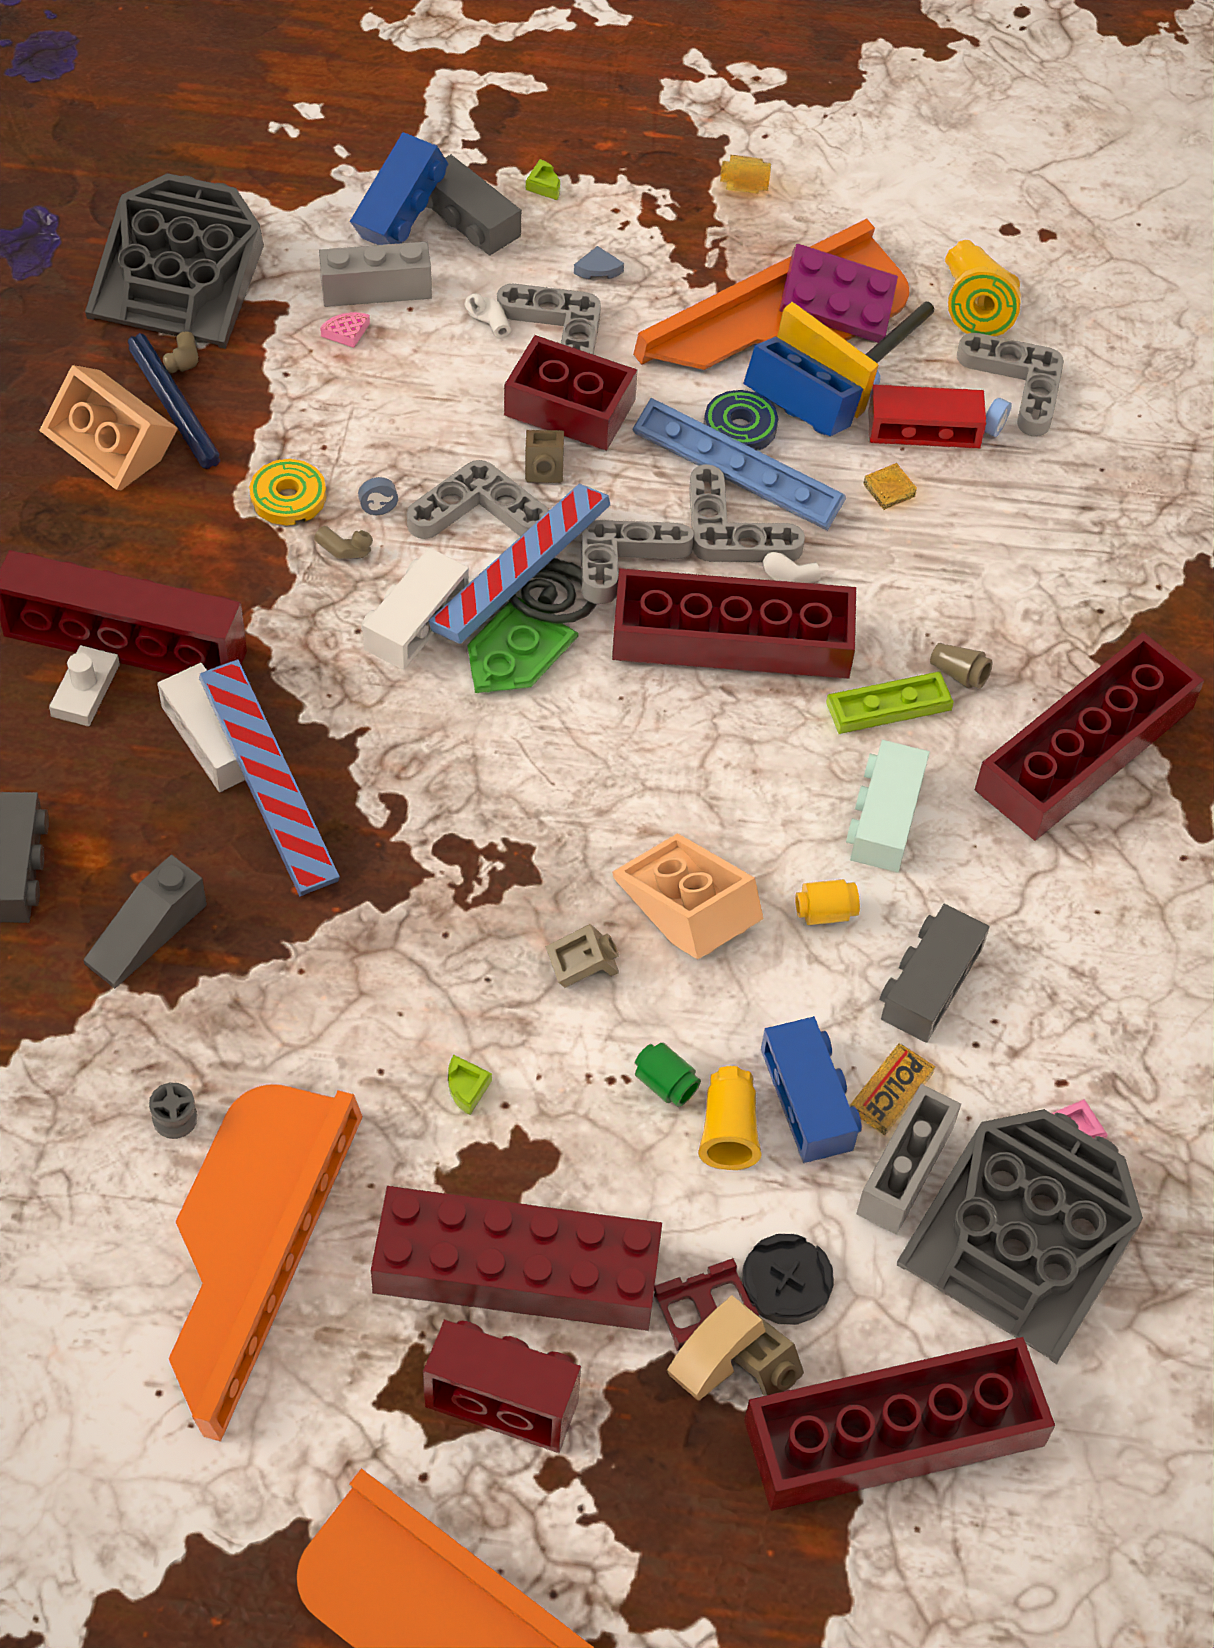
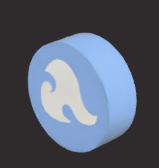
M1001 398L993 401L986 413L985 433L994 437L999 435L1008 419L1012 403Z

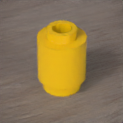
M844 879L803 883L802 892L795 894L797 915L799 918L804 917L807 925L849 921L851 916H858L860 912L859 893L855 882L846 883Z

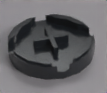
M775 1234L762 1239L753 1247V1250L746 1257L742 1268V1284L752 1306L756 1307L761 1317L777 1324L798 1325L815 1318L826 1307L834 1286L833 1267L826 1253L818 1245L815 1247L812 1243L806 1241L807 1238L797 1234Z

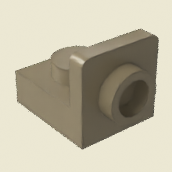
M526 430L525 480L527 482L561 483L563 481L564 431Z
M591 924L545 946L557 981L564 988L602 969L611 977L619 973L615 958L619 957V952L613 939L609 934L602 935Z
M762 1319L766 1332L732 1360L758 1380L763 1396L784 1392L791 1388L803 1376L804 1370L795 1344Z

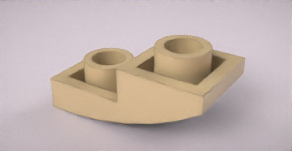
M731 1295L703 1321L685 1342L667 1369L669 1376L695 1399L700 1401L734 1373L730 1360L766 1332L762 1319Z

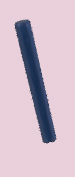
M140 333L136 337L131 336L128 339L131 354L199 464L205 469L217 466L220 462L218 450L148 338Z

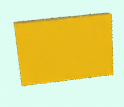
M791 302L783 310L777 337L862 387L863 392L854 417L859 418L866 410L879 366L878 363L801 307Z

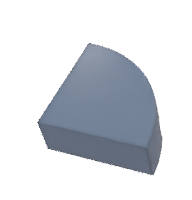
M598 246L574 264V274L585 279H591V276L607 275L608 279L624 272V263Z

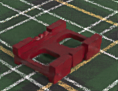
M734 1258L709 1266L707 1269L708 1274L702 1273L687 1278L686 1282H682L681 1278L678 1277L655 1285L654 1299L661 1309L677 1351L682 1348L703 1321L717 1309L711 1295V1290L725 1284H733L743 1304L759 1316L756 1307L752 1306L739 1278ZM683 1299H690L696 1307L700 1321L685 1328H678L674 1324L668 1306Z

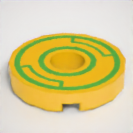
M976 267L965 271L955 280L948 297L950 316L954 324L966 334L980 333L990 336L1004 334L1014 325L1020 313L1021 293L1017 283L1006 272L999 269L995 271L988 269V267ZM986 295L993 299L995 305L990 309H982L977 306L975 299L978 296Z
M295 459L275 460L262 466L253 475L249 486L251 502L256 513L270 523L285 526L295 525V521L304 518L305 522L314 518L323 509L327 498L325 480L319 470L305 461ZM285 489L297 491L292 496H282L279 494V492Z

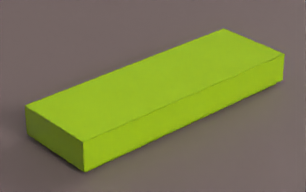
M939 671L828 694L826 704L838 734L952 711L954 701Z

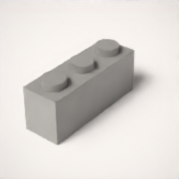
M427 242L319 250L324 307L432 299L431 262Z
M920 1084L862 1191L856 1212L857 1215L896 1235L898 1234L954 1128L961 1103Z

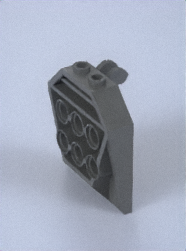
M167 173L122 194L85 310L87 319L94 320L96 318L174 336L185 331L191 332L197 341L215 344L220 348L226 349L264 248L260 224L238 190L224 183H211L196 180L190 176H177Z
M1042 1109L981 1122L897 1260V1266L908 1270L1016 1338L1024 1337L1028 1346L1057 1364L1138 1231L1143 1217L1125 1156L1118 1153V1148L1103 1137L1095 1136L1093 1138L1078 1129V1124L1070 1117L1062 1113L1052 1114ZM997 1171H1005L1013 1176L1015 1182L1009 1186H1001L993 1180L991 1175ZM1036 1195H1045L1053 1200L1055 1207L1050 1210H1041L1033 1204L1031 1199ZM977 1215L985 1220L987 1227L981 1231H973L965 1226L963 1220L967 1216ZM1076 1219L1088 1220L1093 1224L1095 1232L1090 1235L1080 1234L1073 1228L1072 1221ZM1010 1239L1019 1240L1026 1246L1027 1252L1021 1256H1014L1005 1250L1003 1243ZM1048 1264H1058L1065 1269L1067 1278L1061 1281L1050 1279L1045 1274L1044 1267Z

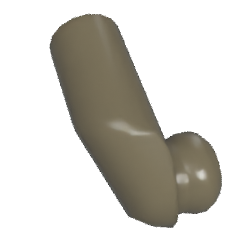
M186 331L179 333L176 337L178 348L173 349L172 353H166L163 356L164 366L169 373H175L178 370L184 372L197 365L198 353L193 333Z
M322 526L318 529L314 536V540L337 559L364 558L371 552L370 546L373 542L372 536L366 531H355L352 539H343L327 526Z

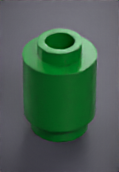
M664 1042L656 1046L653 1044L647 1045L635 1059L634 1063L638 1066L635 1076L666 1103L673 1102L677 1107H681L695 1094L700 1086L701 1080L695 1075L696 1070Z

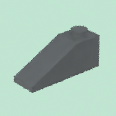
M171 854L139 883L84 958V964L114 989L118 987L207 906L202 877Z

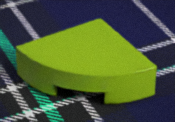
M540 159L526 180V190L558 200L560 195V179L553 171V166Z
M453 1055L448 1067L449 1092L457 1106L465 1113L471 1115L492 1082V1073Z

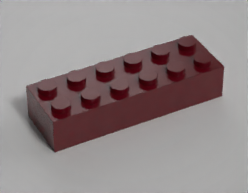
M9 550L0 568V623L4 637L74 653L82 645L117 654L119 663L175 675L199 663H202L206 670L235 660H239L242 665L247 653L241 602L233 601L230 598L211 596L194 592L188 588L171 587L148 579H136L118 575L108 570H96L79 566L73 562H61L43 558L33 553L25 554Z
M619 568L612 660L850 679L855 653L856 587Z
M1142 632L985 759L981 764L974 790L1036 841L1194 709L1204 679Z
M387 1186L370 1270L372 1293L649 1331L662 1222Z
M1024 1337L749 1399L744 1419L770 1511L1044 1447L1055 1428L1054 1420Z

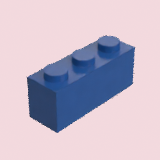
M402 132L350 219V223L362 239L376 245L400 244L408 238L413 223L419 213L426 208L432 191L437 183L444 178L446 168L449 165L439 147Z
M773 337L755 345L743 382L744 385L759 395L784 408L788 415L802 419L812 425L816 432L830 437L851 427L863 392L862 387L778 337Z
M815 1016L765 1028L761 1052L803 1164L854 1151L858 1133L862 1131V1123L857 1108L855 1106L850 1107L845 1096L847 1085L842 1070L834 1068L830 1057L832 1056V1045L828 1033L820 1031Z

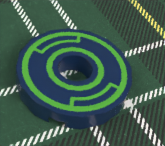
M733 390L717 395L707 405L703 424L753 449L759 447V450H761L774 440L779 419L776 408L767 398L756 392ZM743 419L748 421L749 424L741 426L733 423V420Z

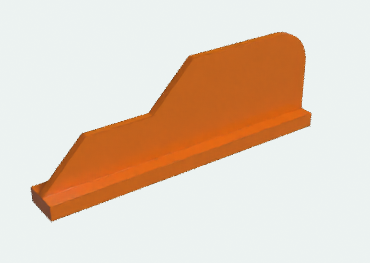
M867 218L810 246V248L897 275L898 279L890 318L900 313L905 307L909 297L908 281L901 270L873 239L875 227ZM791 256L639 332L633 355L641 365L652 359H658L705 370L756 343L759 344L777 337L783 314L779 309ZM828 327L846 341L855 337V335Z
M277 1084L259 1086L242 1094L228 1109L175 1221L203 1284L168 1359L190 1408L192 1418L203 1437L221 1442L362 1120L363 1116L354 1094L337 1090L335 1097H329Z
M362 1468L349 1483L352 1489L308 1544L299 1561L297 1586L304 1605L318 1620L354 1648H594Z

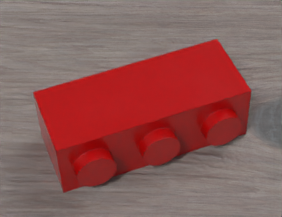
M873 384L868 409L869 443L980 449L986 427L984 390Z

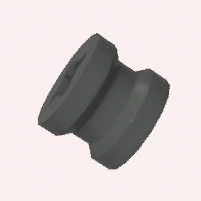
M171 1082L160 1085L153 1091L149 1100V1109L155 1130L161 1136L169 1139H178L188 1135L197 1124V1110L192 1091L183 1084Z

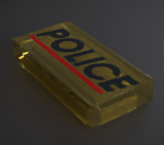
M898 1043L855 1097L850 1107L855 1106L861 1120L883 1135H886L909 1106L920 1084L925 1085L934 1074L936 1066Z

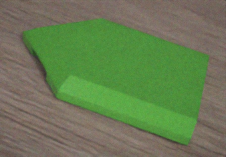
M518 597V599H519L522 603H524L525 605H527L521 598ZM509 601L467 645L475 693L532 687L578 638L579 633L563 623L554 624L530 618L515 609Z

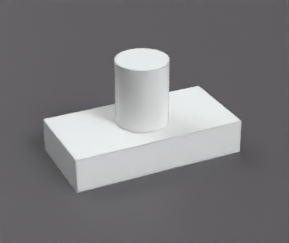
M80 645L76 654H73L68 659V670L49 709L51 717L90 726L120 663L117 654Z

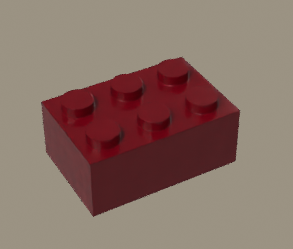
M534 335L504 384V416L544 430L564 431L565 437L607 451L635 402L638 369Z
M444 1319L423 1370L425 1407L560 1453L579 1401L581 1366L575 1364L572 1358L563 1353L551 1351L545 1354L530 1349L527 1343L516 1337L503 1336L501 1339L484 1333L483 1329L474 1323L463 1320L454 1323Z

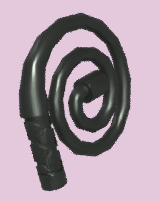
M553 558L533 578H545L561 584L568 594L565 601L560 604H553L558 596L556 586L552 582L543 579L528 581L521 588L522 600L527 605L522 603L516 594L509 599L513 607L526 616L554 624L571 623L585 618L597 605L588 601L578 611L554 615L555 613L564 612L575 603L576 591L574 585L569 580L582 585V568L573 562L561 561L558 558ZM537 587L544 588L538 597V601L530 596L531 589Z

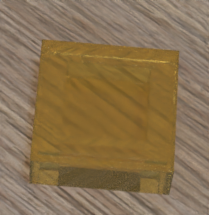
M897 463L868 474L864 478L863 485L883 510L914 498L916 495L917 487Z

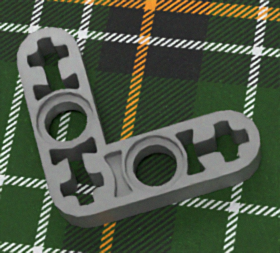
M507 284L498 290L497 301L503 307L507 319L564 326L561 344L594 355L601 311V303L597 296L588 292L523 284ZM545 302H551L556 304L558 307L552 310H546L541 308L539 305ZM581 332L589 337L585 340H575L571 335Z
M980 333L964 335L959 342L957 351L959 363L969 369L1026 380L1017 425L1023 433L1030 436H1041L1047 433L1053 418L1064 363L1061 353L1049 347ZM1011 354L1016 356L1019 361L1008 362L1002 359L1001 356ZM1041 387L1046 389L1050 394L1040 396L1035 394L1031 389ZM1033 408L1040 410L1038 420L1032 418Z
M476 460L463 466L412 503L407 510V527L411 535L417 538H432L480 504L521 537L549 510L493 464L483 460ZM454 494L460 496L462 500L456 504H448L442 498ZM508 495L515 498L516 501L511 505H502L496 499L500 496Z
M707 464L700 465L691 472L689 487L691 529L694 532L693 551L698 558L709 562H763L765 556L771 552L781 553L791 561L800 558L805 541L804 532L800 527L790 523H728L725 477L723 472L719 468ZM704 481L710 483L711 494H704ZM703 508H712L719 514L708 518L702 516L699 511ZM750 537L757 540L759 544L749 548L741 545L739 540ZM728 539H732L731 546L727 545ZM766 539H770L769 546H766ZM707 540H713L714 545H709ZM784 540H789L790 545H785Z
M594 520L582 531L581 566L583 597L587 601L596 604H606L616 598L618 588V557L683 559L688 557L693 550V530L681 523ZM632 538H639V539H644V541H635V540H631V539H632ZM593 560H603L607 563H596ZM596 580H603V585L597 584Z

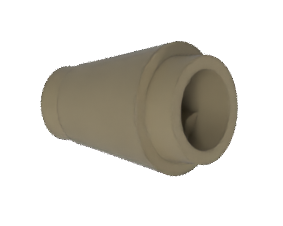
M938 643L935 646L930 658L931 665L936 666L968 689L972 687L982 688L989 678L993 665L992 659L987 658L985 652L948 644L945 645L943 643Z

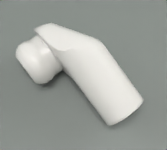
M477 293L467 297L465 308L471 317L489 323L497 338H504L510 334L511 327L503 307L497 300L482 297Z
M777 552L768 553L763 560L765 572L775 581L800 583L820 581V569L816 562L798 566L785 555Z

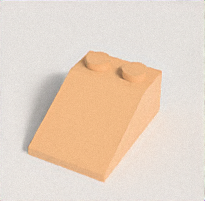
M678 833L612 872L616 882L673 945L697 960L704 955L710 954L717 947L744 933L748 928L764 919L755 877Z

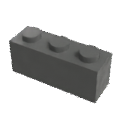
M452 154L445 157L449 164L446 168L445 176L435 186L426 207L435 211L450 227L456 228L468 238L471 244L478 246L489 256L521 237L522 210Z
M0 792V922L30 923L31 908L39 904L40 886L39 881L35 880L36 870H43L44 847L40 844L41 834L48 833L49 814L47 809H41L37 792Z
M945 903L936 917L928 915L918 934V938L922 939L918 947L909 946L899 965V969L903 970L897 980L891 977L881 993L879 1000L885 1003L881 1020L927 1043L981 953L990 926Z

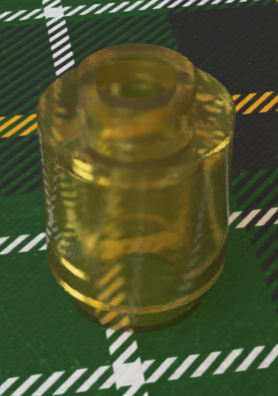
M730 154L729 161H722L720 182L726 183V190L759 194V190L768 191L771 163L763 162V158Z

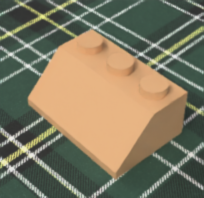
M72 365L39 431L113 488L122 490L162 460L178 428L101 370Z

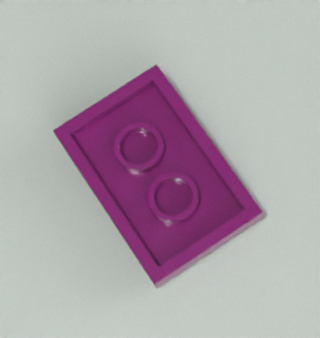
M797 243L792 251L779 311L783 312L784 308L793 302L827 327L879 343L887 333L898 276Z

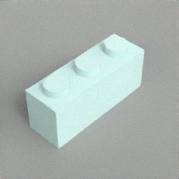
M882 740L878 755L869 754L864 777L871 779L869 787H860L855 810L862 811L860 820L852 818L846 843L854 844L850 861L899 873L930 751Z

